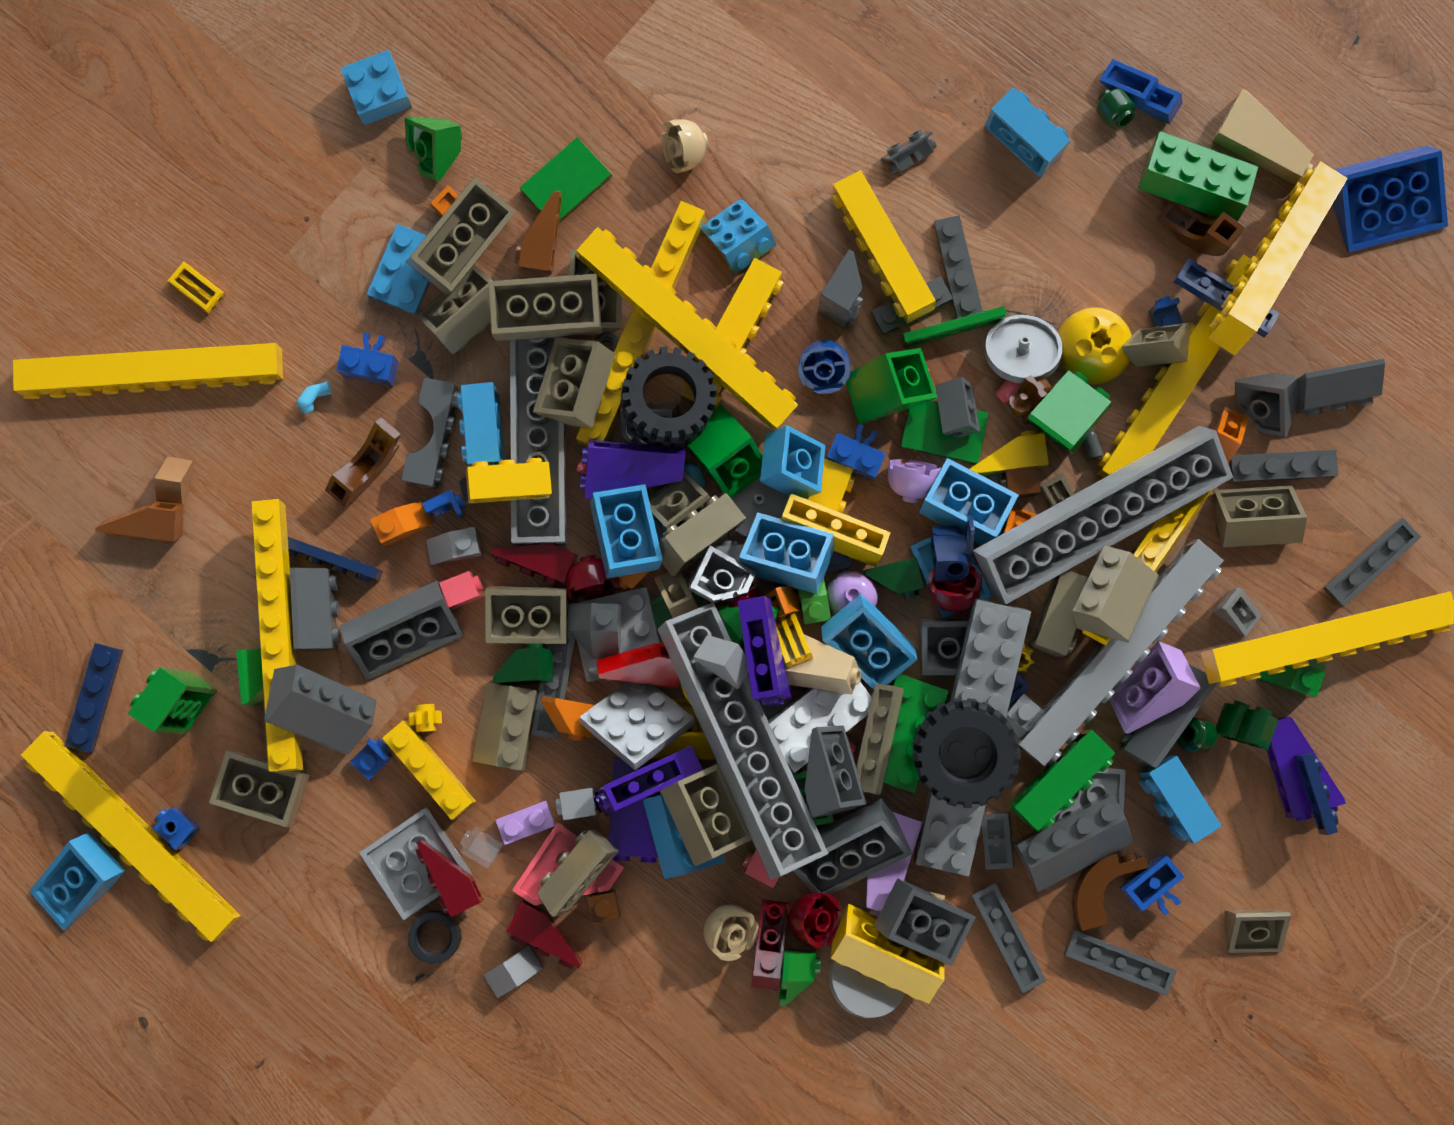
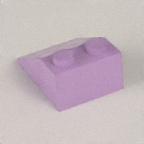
M1159 641L1150 649V653L1142 662H1137L1131 668L1132 674L1123 683L1119 682L1112 688L1115 693L1109 701L1123 731L1129 734L1182 707L1201 687L1182 651Z

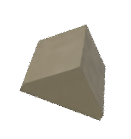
M1189 323L1138 329L1122 346L1123 352L1136 367L1187 362Z
M684 471L683 480L667 484L651 496L649 502L654 519L666 531L674 524L678 527L684 522L683 519L692 511L696 510L699 512L704 507V503L710 499V496Z
M1281 909L1225 910L1228 953L1282 952L1291 919L1290 912Z

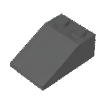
M844 725L815 727L812 729L805 782L806 804L811 811L812 817L838 814L867 804Z
M897 878L873 927L890 940L952 966L976 917L917 886Z

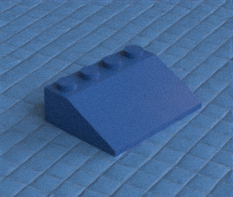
M1427 145L1334 169L1347 178L1333 202L1347 252L1448 227L1442 150Z

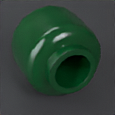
M1109 89L1099 96L1096 111L1109 127L1123 128L1133 120L1135 116V103L1122 89Z
M1193 717L1177 741L1188 752L1206 753L1216 744L1217 730L1209 720Z

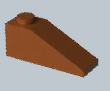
M559 191L552 193L523 237L521 246L517 245L515 260L519 261V267L553 271L563 193Z

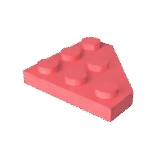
M557 822L512 891L534 906L543 904L537 894L542 887L540 885L541 880L549 872L552 874L559 867L557 861L565 852L568 851L570 853L575 848L576 844L574 841L578 835ZM612 859L583 895L610 890L624 869V866Z

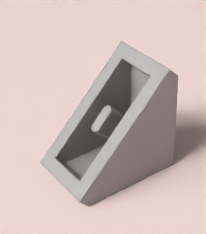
M1239 587L1229 590L1213 609L1215 614L1244 636L1248 635L1262 617L1245 592Z
M707 635L693 656L694 660L736 689L741 686L748 674L746 655L737 643Z
M529 945L483 976L496 997L499 998L543 969V966Z

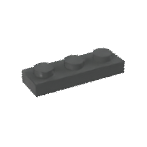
M941 276L926 283L936 300L935 309L952 301L953 298ZM893 300L871 311V315L883 336L907 324L903 317L899 318L893 308V303H895Z

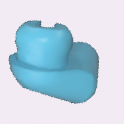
M329 382L305 388L297 399V406L300 407L302 413L308 414L314 410L312 403L316 398L332 394Z
M686 463L684 471L703 489L705 478L701 468L695 463Z

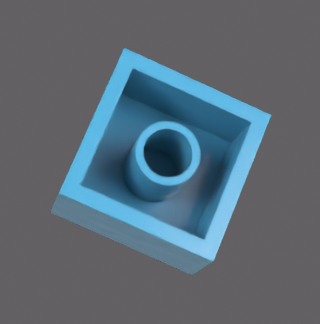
M389 50L340 68L357 113L364 125L412 107Z
M787 425L765 434L760 482L788 496L794 494L804 499L821 493L826 445Z

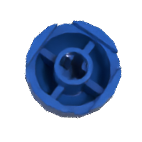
M818 340L810 343L803 350L798 361L799 378L805 387L807 385L813 389V392L818 394H830L840 390L850 377V359L846 350L839 343L831 340Z

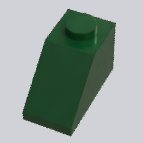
M917 557L864 570V574L871 580L896 595L903 594L904 599L919 595L918 590L924 588Z
M536 643L527 644L525 649H516L493 677V683L507 686L553 683V650L545 649L543 644Z

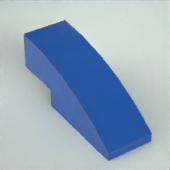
M1112 59L1099 79L1100 83L1110 90L1122 89L1133 100L1136 108L1167 124L1171 123L1183 104L1182 93L1159 84L1157 77Z

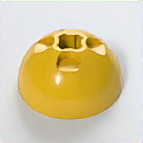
M1097 307L1082 309L1069 316L1058 330L1062 341V355L1059 364L1066 373L1069 370L1073 374L1076 371L1083 374L1089 379L1087 384H1103L1112 381L1126 369L1130 362V359L1123 352L1122 346L1131 338V331L1125 321L1110 310Z

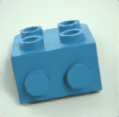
M744 200L736 201L701 227L707 238L721 251L729 269L734 275L750 265L754 258L758 259L777 245L768 225Z

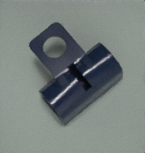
M972 515L967 516L965 535L956 526H932L930 549L935 582L960 581L968 576L970 571L968 560L972 556L975 534Z

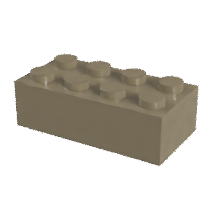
M474 177L405 262L444 294L448 295L454 290L516 211Z
M596 274L489 281L491 329L495 341L602 334L599 283Z

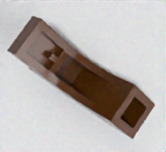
M1173 201L1168 204L1157 219L1159 223L1178 235V241L1193 250L1210 256L1224 255L1245 229L1243 225L1224 212L1217 220H1209L1200 216L1189 207Z
M382 417L375 421L361 449L347 464L332 474L325 491L343 507H346L360 496L386 468L399 448L397 442L401 434Z
M1135 852L1120 856L1122 861H1119L1117 853H1112L1083 870L1076 882L1072 899L1073 915L1077 929L1085 931L1108 924L1103 906V895L1107 885L1120 875L1149 868L1146 857L1137 856Z

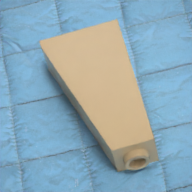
M1242 89L1236 96L1212 141L1295 184L1303 177L1308 168L1312 169L1313 165L1310 164V161L1314 154L1247 90Z
M790 628L800 655L806 654L797 631ZM779 630L790 660L794 659L795 655L785 630ZM804 635L813 658L790 668L787 667L784 660L789 685L852 695L855 685H858L861 680V669L858 668L855 657Z

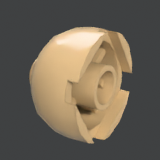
M675 119L665 122L663 127L667 128L666 133H661V144L666 162L672 161L675 168H671V170L675 173L694 169L703 161L706 148L708 147L706 134L702 132L696 123L686 119Z
M727 904L716 908L708 916L704 924L703 934L706 945L721 960L733 961L742 957L740 953L745 948L749 951L753 947L758 936L759 926L754 920V916L748 910L738 905Z

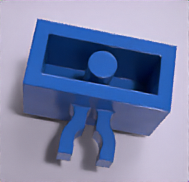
M366 332L363 335L364 349L342 345L336 370L343 377L394 387L399 361L394 355L379 352L385 343L384 336L378 335V341L373 345L372 351V346L369 343L371 335Z
M861 424L858 425L856 430V440L837 433L826 459L852 468L853 474L874 482L886 453L868 446L874 441L877 431L873 430L871 436L866 438L864 444L860 442L862 439L861 431L864 427Z
M1159 854L1148 863L1149 868L1139 870L1118 888L1135 909L1144 911L1157 901L1158 909L1163 915H1167L1169 911L1165 907V901L1161 896L1164 895L1165 898L1171 899L1178 906L1181 901L1177 896L1169 893L1168 890L1182 880L1184 876L1167 855Z

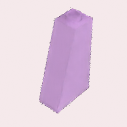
M893 812L913 853L922 822ZM912 855L865 877V906L871 908L870 914L879 916L897 878L904 881Z

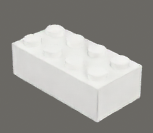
M861 682L855 685L852 695L808 688L768 719L791 772L795 773L808 763L813 728L844 725L847 732L869 714L872 697Z

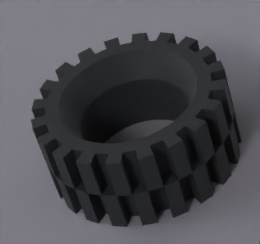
M660 347L658 354H655L653 349L647 351L644 359L639 356L634 362V367H629L626 378L623 381L620 404H622L621 412L623 418L627 417L626 425L630 430L633 428L637 430L636 436L640 440L644 436L649 438L648 444L655 446L656 441L662 442V448H669L670 443H675L676 447L683 446L687 439L689 442H692L696 439L699 432L702 434L706 429L716 404L715 395L717 389L716 384H712L713 374L711 370L705 372V362L701 359L696 363L694 361L695 354L689 351L687 356L681 355L682 348L675 347L673 353H668L667 347ZM661 374L677 375L690 385L694 394V405L687 413L680 417L664 418L658 416L648 408L643 398V388L647 382Z

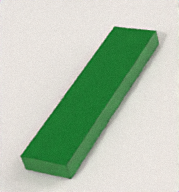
M1005 306L903 333L901 338L903 348L996 324L1006 317Z

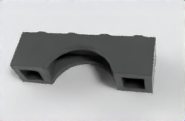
M429 378L423 379L418 403L430 413L433 419L434 431L431 440L423 449L407 454L401 479L405 484L437 490L438 484H442L444 478V468H441L443 458H447L449 454L450 443H447L449 433L454 431L455 417L452 416L454 407L458 408L457 393H461L458 392V387L454 383Z

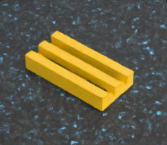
M184 261L168 279L171 285L208 314L213 311L212 308L219 304L220 298H224L226 295ZM186 269L213 290L215 295L212 297L183 274L184 270ZM178 278L182 279L209 302L205 305L177 283L176 280Z
M795 612L790 614L791 618L786 619L782 617L780 618L781 622L776 623L782 655L788 668L813 658ZM789 626H795L806 654L800 655ZM779 630H785L795 655L794 659L790 660Z

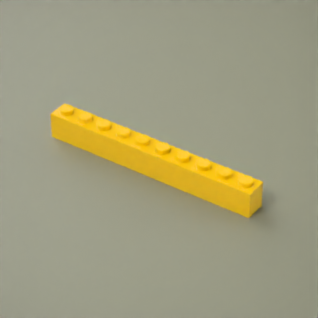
M683 201L680 202L651 267L657 275L655 278L662 284H669L674 290L699 236L701 227L705 222V210ZM635 308L632 310L614 351L615 357L594 427H581L576 437L578 444L587 448L589 440H609L622 408V404H620L621 393L626 373L630 366L634 367V362L639 356L642 359L645 358L646 352L657 331V328Z
M597 227L576 250V257L675 345L682 348L684 353L688 354L690 351L695 354L694 361L696 363L702 359L706 364V372L711 370L713 378L772 431L776 430L798 406L795 402V396L787 389L781 390L775 385L776 380L768 372L764 371L762 373L755 367L756 362L746 353L740 354L735 349L736 344L729 337L724 336L722 338L715 331L717 329L716 326L707 318L702 320L695 314L697 310L688 301L682 302L675 296L677 292L669 284L659 282L655 278L657 276L656 273L649 266H641L635 260L637 257L627 247L622 249L615 243L617 239L611 232L606 229L602 231Z
M1243 254L1237 261L1232 259L1224 271L1228 274L1224 280L1234 285L1240 275L1245 273L1244 267L1250 258ZM1206 302L1203 303L1196 314L1200 318L1195 325L1193 323L1189 325L1187 362L1169 363L1167 367L1164 365L1161 367L1154 378L1158 382L1153 389L1148 387L1140 399L1144 402L1139 410L1134 409L1126 420L1129 423L1126 431H1119L1112 442L1116 446L1111 453L1106 452L1099 461L1098 465L1101 466V469L1097 473L1098 475L1105 478L1154 450L1221 347L1208 339L1209 334L1213 330L1209 325L1221 311Z
M276 343L13 360V388L15 392L23 395L24 399H39L40 395L50 394V397L62 398L66 397V393L90 396L93 391H102L103 394L119 393L118 390L128 389L129 392L133 393L144 392L145 388L168 391L171 390V386H181L182 389H196L197 385L201 384L217 388L222 387L223 383L232 382L235 386L249 385V381H259L260 384H274L275 380L283 379L282 348Z
M279 499L252 501L265 713L274 669L296 665L293 643L286 505ZM266 722L269 771L278 773L303 770L301 736Z
M1451 591L1204 651L1201 652L1208 682L1209 684L1219 682L1220 687L1236 684V678L1244 676L1245 681L1260 678V672L1268 670L1269 675L1284 672V666L1292 664L1293 669L1309 665L1308 660L1316 658L1317 663L1332 660V654L1340 653V657L1356 654V648L1363 647L1364 651L1380 648L1379 642L1386 641L1387 645L1404 642L1403 636L1410 635L1411 640L1427 636L1426 631L1433 629L1434 634L1449 631V625L1454 624V600Z
M43 731L21 754L26 760V767L36 774L39 773L45 779L44 784L53 792L58 791L64 797L63 803L71 810H77L83 816L81 818L83 823L91 829L95 828L102 835L100 838L107 846L115 847L121 853L119 855L120 859L128 866L133 865L140 872L138 874L140 879L148 885L152 884L158 890L157 894L164 902L168 904L171 902L178 909L176 911L177 915L185 922L190 921L197 928L195 931L199 937L210 942L219 940L241 915L69 747L64 746L65 743L54 732Z

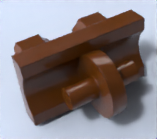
M1030 375L1024 379L1017 394H1013L1009 398L1008 407L1013 415H1021L1022 422L1027 425L1030 423L1027 417L1053 388L1045 378L1036 381Z

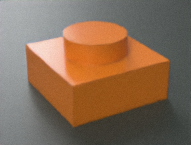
M447 185L429 205L442 217L459 195Z

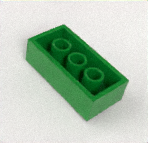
M1159 131L1149 150L1138 189L1217 218L1224 212L1238 222L1248 206L1258 166Z
M159 667L158 670L155 669L146 680L148 685L143 692H139L130 703L131 709L127 714L153 732L187 734L217 689L192 672Z
M900 674L893 680L891 685L904 689L883 783L914 793L919 780L912 757V742L916 736V729L919 724L923 723L925 720L924 716L929 711L932 713L937 709V705L943 702L945 704L949 691Z
M1092 729L1082 730L1061 751L1058 759L1052 765L1048 764L1007 807L1029 829L1035 831L1042 829L1045 831L1056 820L1053 816L1059 810L1065 811L1075 801L1072 797L1080 790L1082 792L1085 791L1094 782L1091 777L1098 771L1104 772L1113 763L1111 757L1115 752Z

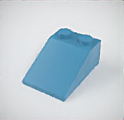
M90 831L69 841L29 892L64 931L116 883L125 872V869Z

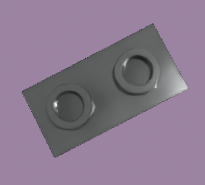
M918 130L908 136L909 141L902 145L897 143L886 150L888 154L881 157V159L890 161L891 164L888 165V168L892 174L896 172L899 174L914 164L910 157L911 154L915 156L917 161H920L934 152L937 145L932 138L928 139L933 133Z

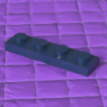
M1189 258L1174 280L1175 284L1219 311H1222L1221 305L1227 296L1234 291L1232 284ZM1270 309L1256 333L1265 338L1278 318L1279 313Z
M288 537L289 555L296 557L298 552L307 555L306 561L320 566L323 561L332 564V570L346 574L347 570L357 573L355 578L371 583L372 579L378 581L381 579L383 571L378 568Z
M94 643L64 746L94 753L123 650Z

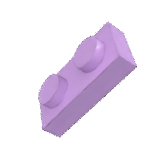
M547 800L496 819L504 845L555 826Z

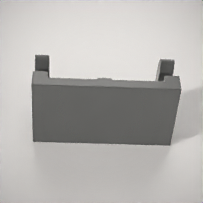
M958 377L935 385L943 434H953L954 438H960L973 433H980L972 384L963 377Z
M1011 813L984 814L982 833L986 869L1013 868L1015 866L1014 846L1012 844Z

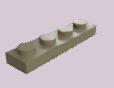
M875 683L856 767L863 792L881 795L904 689L900 687Z

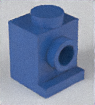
M177 807L170 808L169 810L163 809L154 819L157 824L153 829L169 842L175 850L183 849L200 830V827ZM171 822L175 824L173 832L168 829V825Z

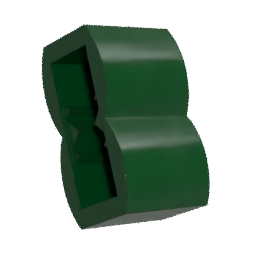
M1234 700L1233 704L1224 703L1215 727L1217 735L1238 743L1268 750L1279 721L1271 716L1272 711L1256 706L1255 710L1249 709L1250 705Z

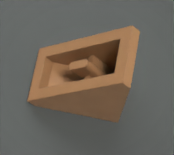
M173 457L166 458L154 478L156 501L184 504L183 513L185 512L194 461Z

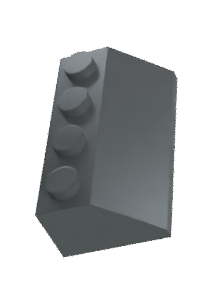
M438 581L432 582L340 625L344 644L367 680L464 636L453 610L448 607Z
M296 664L274 669L264 721L346 755L350 754L371 728L377 700Z
M1189 664L1201 689L1182 707L1129 734L1124 733L1120 739L1122 745L1119 750L1143 768L1157 769L1217 685V683L1209 684L1205 672Z
M1106 794L1057 819L1045 831L1042 829L1034 831L1012 844L1037 892L1128 846L1134 841L1127 819L1114 794Z
M880 798L819 829L818 832L828 854L793 871L813 893L831 895L912 855V852L895 815Z

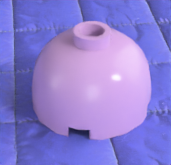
M902 459L890 460L888 466L889 485L896 494L903 496V501L918 503V498L927 497L942 469L941 467L937 468L935 464L917 460H909V463L901 464Z
M844 571L836 575L829 582L826 590L830 613L833 616L860 593L875 607L878 602V590L874 582L859 571Z

